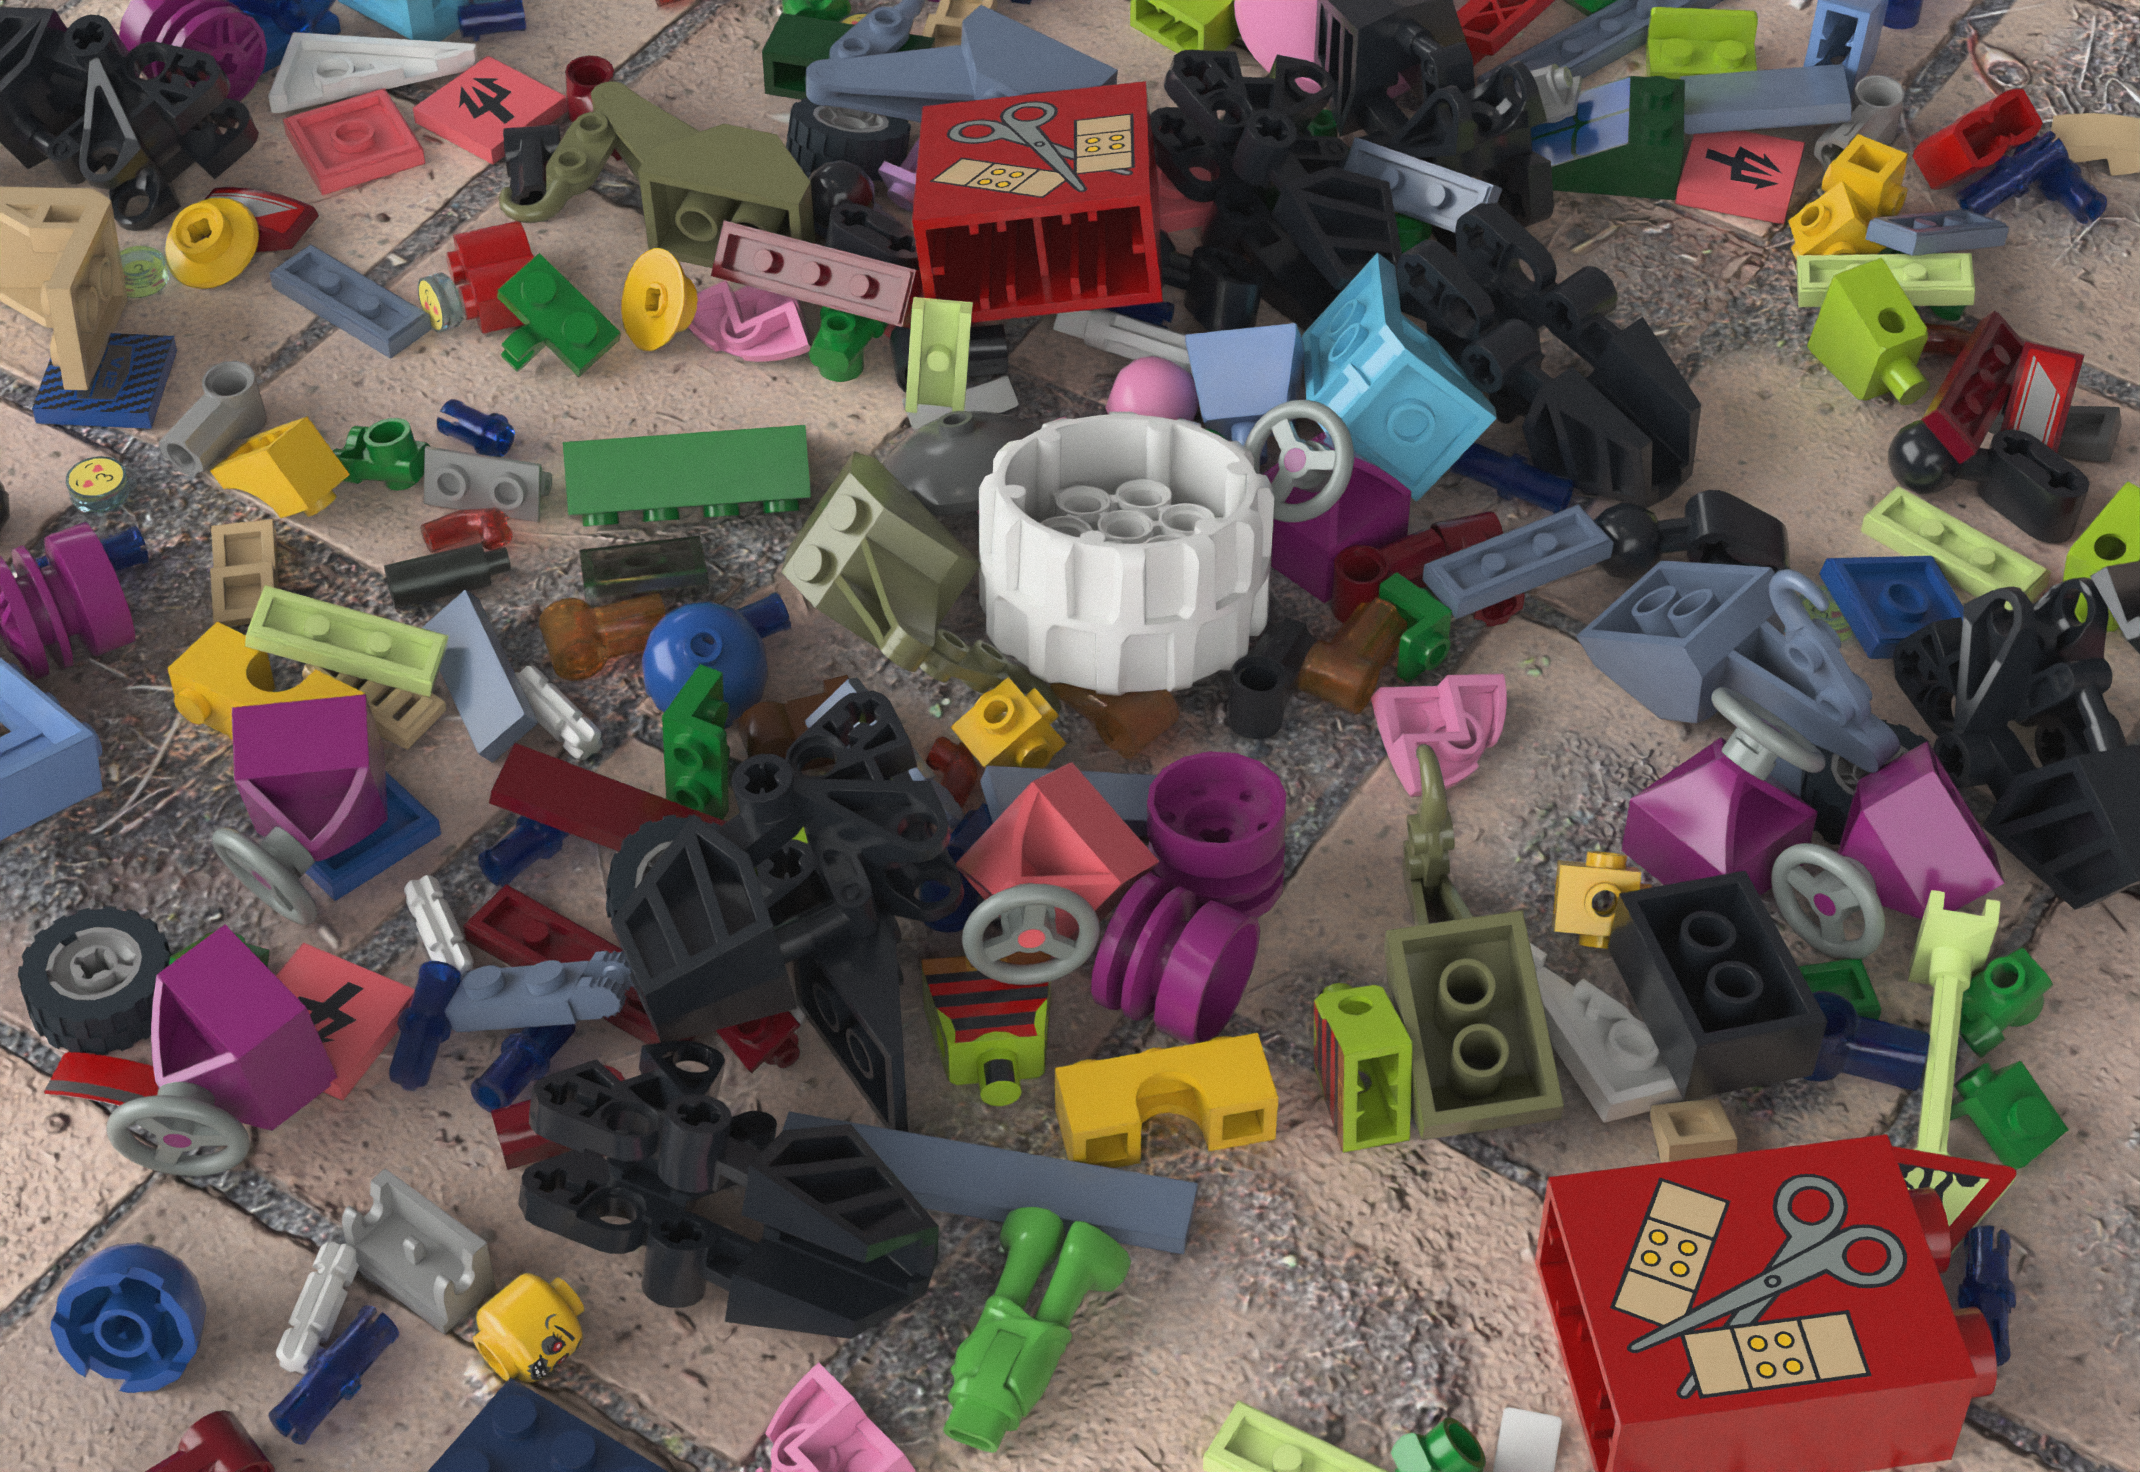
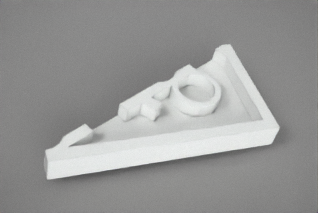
M293 32L268 95L271 113H283L363 95L380 89H390L465 72L478 63L476 44Z
M1530 943L1551 1044L1604 1123L1651 1111V1105L1700 1099L1683 1100L1645 1022L1636 1019L1629 1012L1628 1008L1585 979L1580 980L1576 987L1544 967L1547 954Z

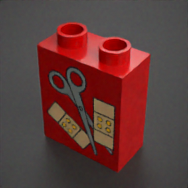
M1146 81L923 106L912 224L924 298L973 302L971 323L1163 302L1159 186Z
M1887 1134L1548 1177L1535 1264L1595 1472H1865L1952 1460L1971 1398L1990 1396L1995 1390L1997 1380L1995 1347L1989 1325L1983 1313L1977 1307L1952 1309L1939 1275L1947 1271L1951 1256L1950 1231L1944 1206L1939 1195L1932 1187L1908 1190Z

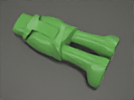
M1022 1207L1008 1213L999 1238L1000 1244L1007 1255V1260L994 1295L986 1300L975 1329L959 1346L954 1365L951 1367L954 1385L948 1394V1399L953 1409L944 1425L943 1431L951 1439L985 1452H997L1006 1431L1017 1430L1022 1417L1028 1415L1045 1392L1061 1355L1065 1352L1067 1345L1072 1339L1071 1331L1068 1328L1087 1291H1114L1124 1282L1131 1266V1260L1127 1251L1119 1243L1099 1228L1086 1222L1075 1221L1071 1225L1065 1239L1062 1220L1057 1214L1048 1209ZM1060 1254L1050 1284L1033 1318L1024 1311L1025 1305L1043 1269L1052 1265Z

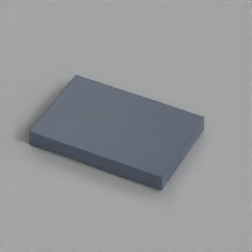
M1843 64L1680 76V80H1685L1684 132L1687 135L1848 123V121H1851V100Z

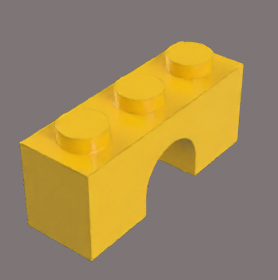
M216 622L167 668L175 696L174 703L182 716L194 724L200 725L203 723L229 736L232 741V707L365 694L316 669L299 685L285 691L272 692L275 689L268 653L245 647L246 635L219 622Z
M1258 1033L1236 1037L1220 1036L1207 1042L1172 1048H1150L1141 1053L1102 1060L1086 1059L1073 1065L1055 1068V1112L1069 1161L1109 1168L1141 1164L1142 1123L1155 1115L1164 1113L1180 1114L1194 1121L1203 1133L1208 1152L1276 1140L1278 1095Z

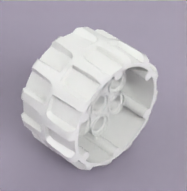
M1109 412V415L1077 419L1061 418L1043 424L1042 429L1022 440L1008 442L997 452L993 460V473L985 476L979 487V563H981L979 567V604L986 615L987 635L998 651L1014 656L1027 666L1030 675L1048 683L1061 682L1096 690V694L1121 696L1126 692L1167 689L1168 692L1191 688L1192 682L1212 675L1220 669L1230 671L1236 661L1247 656L1249 636H1259L1267 624L1274 512L1273 487L1267 475L1256 474L1254 457L1251 451L1238 441L1229 442L1223 437L1201 428V423L1182 418L1173 420L1163 417L1138 415L1134 412Z

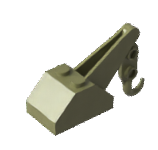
M616 81L601 83L592 90L593 112L580 115L570 125L546 165V193L540 201L531 205L515 204L511 199L512 189L510 187L502 188L498 198L500 209L507 217L523 223L544 222L557 215L570 198L585 192L596 181L613 150L616 149L640 183L649 250L661 248L671 253L678 261L713 268L724 220L816 244L811 182L777 134L729 124H721L700 132L642 98L623 83Z
M854 451L788 547L781 572L816 609L878 648L889 660L901 668L916 672L920 667L928 675L944 683H947L952 676L960 679L967 686L980 693H986L989 688L997 687L1009 677L1024 694H1028L1035 687L1057 714L1060 713L1061 704L1055 692L1043 680L1030 675L1028 669L1019 664L1009 662L1000 651L984 641L976 640L974 645L970 646L947 630L941 628L936 630L981 563L878 459Z
M1421 744L1416 749V757L1420 767L1422 803L1418 804L1417 814L1407 815L1409 840L1403 841L1404 859L1402 860L1405 891L1415 926L1386 930L1384 941L1389 999L1412 1041L1411 1113L1422 1140L1560 1120L1564 1103L1523 910L1473 917L1447 876L1450 874L1448 850L1454 849L1455 840L1452 819L1447 806L1444 780L1434 750L1427 744ZM1432 901L1438 923L1429 924L1425 902Z

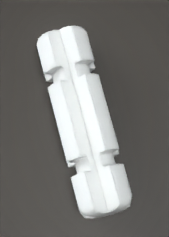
M526 666L520 673H515L538 722L557 741L564 742L562 746L574 758L586 760L592 753L599 752L603 745L600 740L601 730L588 718L581 717L583 713L554 684L548 683L549 679L538 668Z
M425 875L420 880H410L404 888L407 897L406 903L412 916L417 920L415 924L431 961L436 964L435 970L441 984L448 988H454L461 983L467 971L475 970L473 967L474 960L467 945L462 942L464 939L448 901L443 899L444 892L438 879L431 875Z
M329 1241L319 1249L312 1266L318 1271L311 1272L308 1275L288 1322L294 1327L284 1331L276 1349V1357L280 1360V1367L288 1372L296 1371L307 1375L316 1369L324 1351V1348L319 1343H325L329 1339L348 1293L343 1287H348L352 1284L359 1264L356 1262V1249L348 1244L340 1245Z

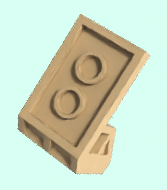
M0 186V301L44 327L53 328L50 356L53 366L60 367L64 390H88L104 355L110 333L114 332L128 301L112 202L94 188Z

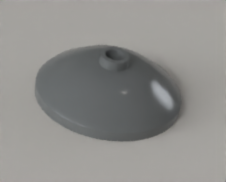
M953 411L917 429L895 446L882 464L933 516L973 512L979 510V487L985 476L993 473V460L997 452L1008 442L1022 440L1041 428L1022 418L994 412Z

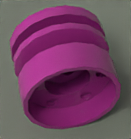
M131 0L121 20L119 37L129 52L142 43L160 42L214 56L221 69L229 78L230 88L226 96L228 99L240 102L254 88L264 69L267 53L264 31L254 18L227 0ZM156 61L148 64L141 71V75L147 80L155 78L163 71L165 62ZM189 81L193 88L198 83Z
M87 522L80 523L44 538L48 562L46 567L40 568L30 552L23 545L11 550L17 578H14L8 565L0 556V636L7 650L16 657L31 681L50 675L49 664L44 650L45 646L61 670L74 665L72 645L69 638L71 636L78 635L83 645L94 657L136 641L131 613L119 580L100 540Z
M1208 751L1184 756L1164 767L1150 784L1147 800L1148 849L1159 860V863L1149 874L1170 881L1173 889L1180 886L1195 892L1198 903L1197 911L1210 900L1222 903L1254 918H1258L1270 911L1283 894L1285 876L1284 837L1287 794L1279 777L1260 761L1238 753Z
M1147 873L1138 879L1122 898L1102 938L1092 971L1091 994L1094 1003L1111 1010L1118 1011L1122 1008L1124 1016L1137 1021L1144 1020L1155 1010L1154 1021L1157 1031L1187 1044L1207 1042L1218 1037L1237 1008L1252 974L1258 953L1261 931L1258 919L1212 900L1197 911L1198 903L1195 892L1180 886L1173 889L1170 881Z

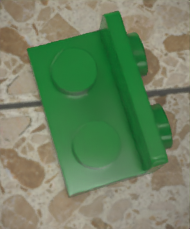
M699 664L662 715L666 799L723 820L729 812L727 763L730 756V747L727 745V734L725 731L729 705L724 701L723 672Z

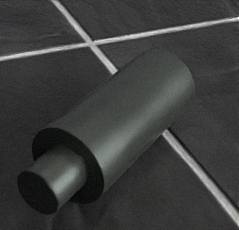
M477 543L384 565L394 608H399L458 594L464 590L471 591L491 586L490 576L511 571V564L506 547L484 552L482 544Z

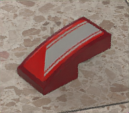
M219 187L214 188L204 199L230 198L241 202L250 209L255 216L259 230L258 245L255 252L292 249L319 216L314 206L281 194L258 189Z
M2026 340L2000 431L2019 430L2029 433L2058 453L2085 354Z

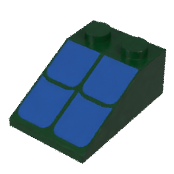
M1628 76L1580 91L1576 115L1566 117L1556 123H1543L1531 127L1532 151L1551 161L1553 191L1676 200L1684 150L1685 80L1669 79L1663 76Z

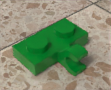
M540 253L498 289L497 298L526 325L514 331L501 345L505 349L501 353V357L516 372L525 367L535 355L547 346L580 377L620 341L621 332Z

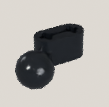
M844 160L825 162L811 173L809 180L811 182L814 220L822 228L828 229L826 247L920 271L914 231L873 210L875 204L874 184L858 164Z
M1160 229L1162 288L1167 284L1186 290L1184 298L1185 308L1208 332L1255 327L1264 284L1263 276L1241 254L1228 248L1205 245L1195 247L1192 257L1179 253L1168 233Z
M1917 420L1898 431L1891 441L1888 450L1890 470L1903 488L1918 494L1937 493L1953 485L1956 479L1978 482L1976 488L1978 495L1987 504L2029 536L2046 543H2061L2072 537L2090 485L2088 478L2078 468L2036 437L2019 430H2004L1996 433L1992 438L1989 449L1979 448L1975 455L1959 464L1922 420Z
M1706 490L1691 497L1685 505V518L1659 521L1655 513L1640 505L1622 502L1605 509L1594 519L1596 524L1614 542L1611 558L1596 563L1598 569L1612 577L1632 580L1651 570L1660 562L1663 553L1687 551L1689 561L1695 563L1771 567L1774 573L1779 570L1791 569L1788 531L1785 525L1768 513L1721 490Z

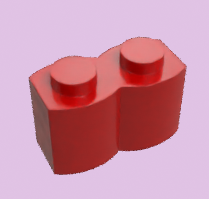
M2011 89L1959 117L1954 123L1925 138L1916 147L1912 157L1931 189H1945L1990 166L2005 153L2030 141L2037 135L2043 122L2024 89Z
M514 221L453 234L455 251L447 252L446 259L453 285L463 284V286L458 287L465 319L476 318L482 334L524 325L497 298L498 289L534 258L521 222Z

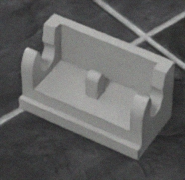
M385 1168L371 1180L370 1196L373 1197V1205L370 1211L363 1217L352 1206L346 1207L342 1217L346 1244L356 1249V1262L359 1264L358 1270L445 1335L496 1288L487 1242Z

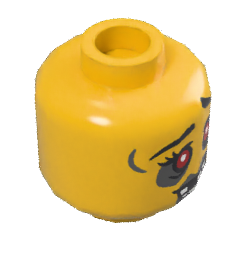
M525 1273L513 1280L478 1310L476 1320L479 1332L473 1337V1342L490 1367L505 1381L518 1377L525 1382H536L543 1379L581 1346L583 1332L577 1317L585 1311V1308L577 1294L561 1278L556 1277L548 1283L545 1279L533 1273Z

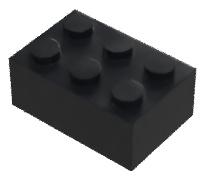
M1746 870L1619 893L1608 950L1684 1101L1813 1075L1828 1021Z

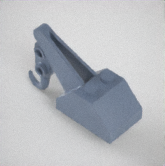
M902 0L893 7H878L831 46L829 59L814 61L806 69V96L814 104L854 109L920 123L923 106L1117 84L1118 75L1117 69L983 5L977 7L962 21L961 45L896 52L908 41L914 19L922 11L925 0Z
M1661 560L1576 636L1594 666L1659 719L1688 723L1705 721L1718 712L1711 700L1713 691L1720 687H1726L1758 703L1797 730L1812 744L1843 757L1867 772H1877L1900 750V742L1894 731L1885 722L1871 713L1870 701L1872 700V692L1867 683L1851 671L1840 653L1841 640L1836 631L1821 619H1810L1809 613L1795 591L1809 599L1819 611L1827 610L1829 602L1821 589L1811 579L1798 571L1785 569L1774 573L1771 567Z

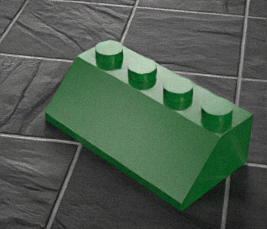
M805 425L563 442L568 515H582L583 527L619 524V512L643 511V522L680 520L679 508L703 506L704 518L740 515L739 504L763 502L764 513L800 511L799 499H811Z

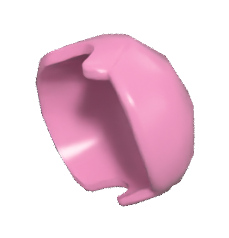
M1149 356L1132 361L1118 373L1105 408L1108 415L1109 412H1134L1138 415L1163 417L1173 420L1182 418L1194 421L1199 409V401L1194 379L1190 373L1170 360Z

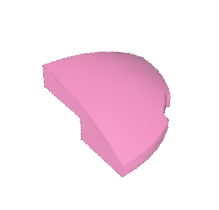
M726 280L697 293L696 313L688 328L698 340L716 352L724 351L743 357L745 361L754 362L783 360L810 351L812 346L811 338L799 299L750 286L733 291Z
M1504 674L1446 675L1438 686L1380 687L1371 697L1375 718L1386 752L1395 773L1410 797L1422 796L1420 767L1416 757V749L1421 744H1427L1434 750L1441 768L1445 790L1465 780L1479 767L1477 761L1486 748L1493 747L1498 742L1503 729L1507 708Z
M817 1363L790 1391L773 1416L765 1433L774 1444L771 1449L772 1464L770 1472H916L905 1454L867 1417L855 1398L820 1363ZM760 1467L755 1472L765 1471L762 1469V1467Z

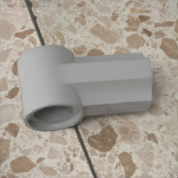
M1872 75L1863 78L1857 83L1853 101L1851 102V121H1848V123L1831 124L1816 141L1814 156L1819 159L1825 172L1831 162L1842 153L1857 134L1887 146L1894 141L1904 100V89L1899 82L1886 76Z
M226 361L210 368L202 379L204 395L159 441L163 456L170 460L179 472L195 478L200 472H204L233 440L251 437L258 433L265 425L266 412L257 379L252 367L244 362Z

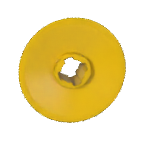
M210 198L183 209L175 218L166 240L165 256L171 274L182 284L198 289L218 287L234 279L247 267L256 251L259 230L255 216L244 204L230 198Z
M661 248L648 250L635 261L626 278L621 301L622 322L626 334L638 349L653 351L666 345L676 333L687 329L693 321L697 309V291L694 283L685 276L678 260L671 253Z

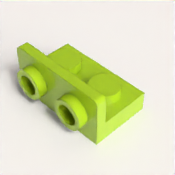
M1673 7L1652 8L1645 48L1647 77L1663 76L1669 79H1680V76L1757 71L1754 44L1758 25L1757 12L1750 10Z

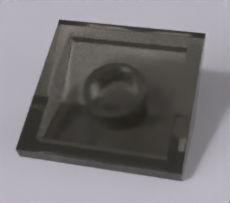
M700 535L579 550L587 609L709 593L708 571Z

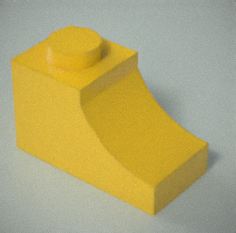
M307 416L250 437L210 470L224 490L239 489L258 497L272 507L280 519L304 511L307 517L317 514L337 498L332 489L350 475Z

